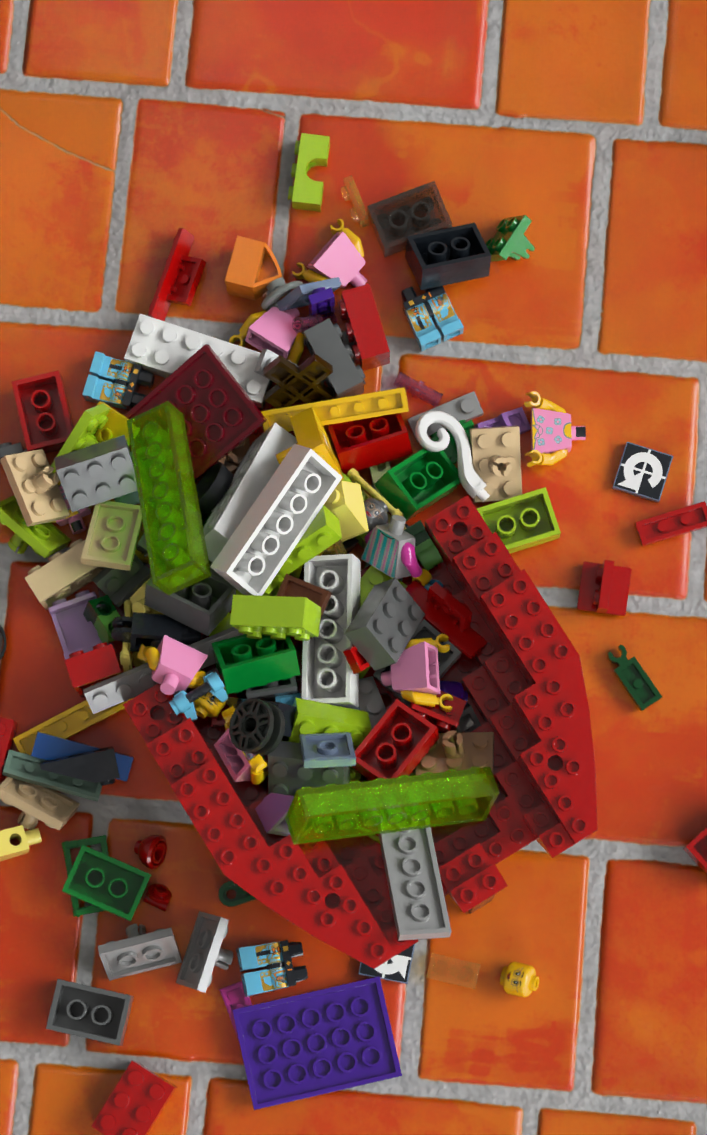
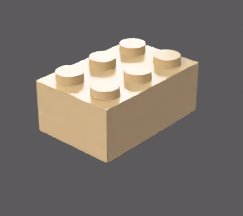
M79 539L69 546L70 549L63 554L58 552L48 559L49 563L42 567L38 565L28 571V576L25 577V580L45 610L53 606V602L70 596L92 582V579L105 568L81 564V556L86 539Z

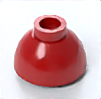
M151 835L144 840L136 842L134 852L138 854L143 865L150 869H156L163 863L167 853V842L163 836Z

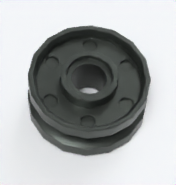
M256 698L247 699L239 704L230 720L229 734L231 742L241 751L254 755L258 753L261 756L268 755L281 743L285 732V719L283 712L278 706Z

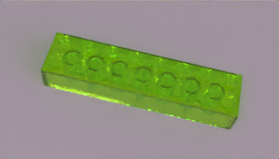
M167 401L127 420V427L152 583L167 595H171L210 577L211 571L184 415Z
M477 766L457 771L451 769L440 773L426 772L415 776L402 775L390 779L377 778L373 781L365 782L353 781L340 785L328 784L315 788L303 787L296 791L285 820L294 845L484 821L500 792L491 768H480Z

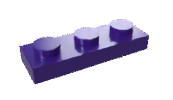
M320 287L313 290L312 294L308 296L309 313L312 321L335 313V296L332 288L325 289V287Z

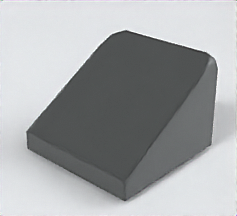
M468 702L460 717L459 725L455 729L457 733L472 732L481 726L472 706Z

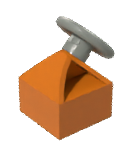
M237 235L225 278L227 294L256 301L269 291L270 294L261 304L262 309L268 311L272 307L279 308L277 302L289 294L292 289L303 285V282L292 281L286 283L273 252L265 242Z

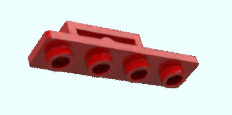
M184 228L178 229L173 240V246L165 262V268L157 284L153 301L149 306V317L165 321L171 303L191 306L206 262L201 258L188 256L194 236Z
M413 581L405 588L425 613L423 619L439 633L447 635L448 641L468 658H473L487 645V641L470 627L472 612L469 607L455 599L447 588L441 587L435 582L427 590L417 581Z

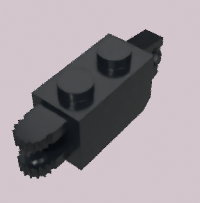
M133 612V617L117 616L112 622L114 630L111 632V638L118 642L130 643V651L139 652L141 644L146 647L157 648L164 635L185 645H191L201 640L200 632L166 615Z

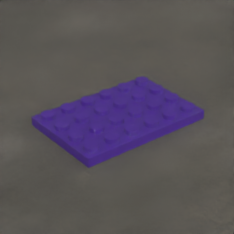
M380 976L232 1010L254 1110L402 1076Z

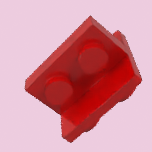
M604 560L603 564L583 562L577 609L625 616L632 569L614 566V561Z
M440 690V694H437L436 697L440 698L442 695L448 693ZM451 695L453 700H444L442 702L444 706L452 707V710L449 712L441 710L439 705L429 707L416 705L412 702L409 708L437 726L439 732L446 733L452 730L455 731L458 727L467 701Z

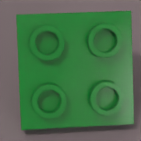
M526 215L504 218L496 228L498 232L494 238H490L486 242V246L491 254V262L507 260L508 257L519 260L520 257L524 259L530 257L526 249L534 251L535 247L525 237L524 233L532 222L531 219Z

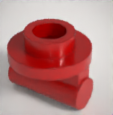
M153 884L148 887L143 902L166 911L172 894L165 885Z

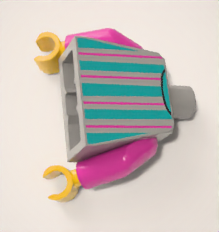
M393 515L390 523L377 525L365 535L364 539L367 545L361 557L363 561L391 578L396 577V579L412 576V581L421 582L422 586H425L432 580L431 574L427 570L422 569L417 562L415 552L416 539L413 535L404 531L406 522L404 517Z

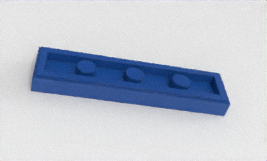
M37 732L31 756L51 760L101 748ZM114 752L120 778L116 779L127 782L133 757Z

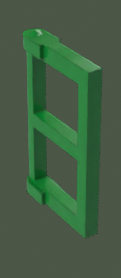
M106 835L62 843L67 876H69L73 867L70 849L80 848L82 844L85 846L101 844L102 853L109 856ZM71 896L73 917L105 911L96 906L79 908L78 899Z

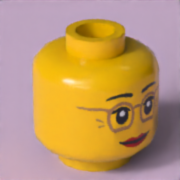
M208 692L194 701L196 714L204 719L206 716L214 718L221 712L227 700L222 703Z
M512 962L503 968L500 984L508 994L528 997L532 991L537 990L539 977L536 976L533 966Z

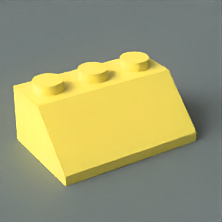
M341 480L324 504L327 509L339 518L342 539L331 546L369 531L360 484Z

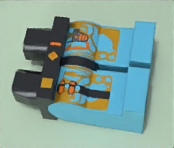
M443 286L424 289L425 293L420 296L416 295L413 287L401 291L403 311L421 352L440 344L441 337L443 342L463 334L464 326L461 320L458 319Z
M95 351L89 371L91 375L88 374L82 395L86 401L94 403L104 402L108 406L130 411L147 396L138 393L140 385L152 388L155 376L144 370L142 365L115 359Z
M288 940L236 949L240 972L265 967V970L243 973L241 975L245 997L292 987L296 983L308 978L306 965L294 968L291 958L303 956L301 942L288 943Z

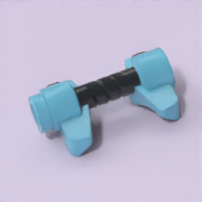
M207 672L203 678L204 684L193 691L186 693L182 690L181 692L176 691L173 694L174 698L169 704L176 715L184 713L187 719L196 720L197 714L194 701L208 692L222 703L228 700V694L223 688L225 685L216 672Z

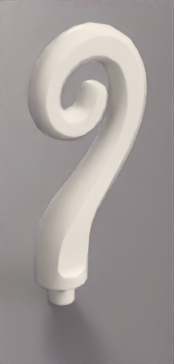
M442 411L424 413L418 419L415 427V435L419 444L430 452L444 450L450 441L448 432L444 428L438 429L437 436L439 440L432 441L427 435V428L431 424H440L447 428L454 437L457 447L460 482L472 498L478 496L484 502L490 495L484 490L487 486L473 468L469 440L462 425L453 416Z

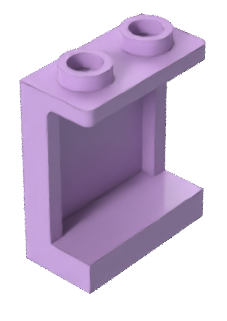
M89 590L82 591L75 595L76 598L68 601L65 598L52 603L53 606L48 608L64 651L65 660L70 658L69 654L83 650L86 653L92 651L93 646L102 643L92 622H87L83 615L88 601L97 598L95 592L90 593Z

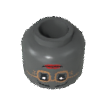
M370 497L364 500L369 529L366 534H368L375 526L387 524L388 507L382 500Z

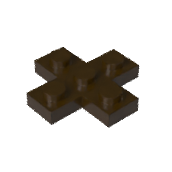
M314 354L297 367L279 355L263 368L264 376L276 383L274 387L264 394L265 401L275 408L291 406L298 399L304 403H312L334 398L333 390L321 383L322 380L333 373V365Z

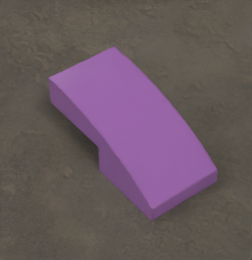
M522 407L502 413L496 418L474 426V428L518 425L520 434L531 429Z

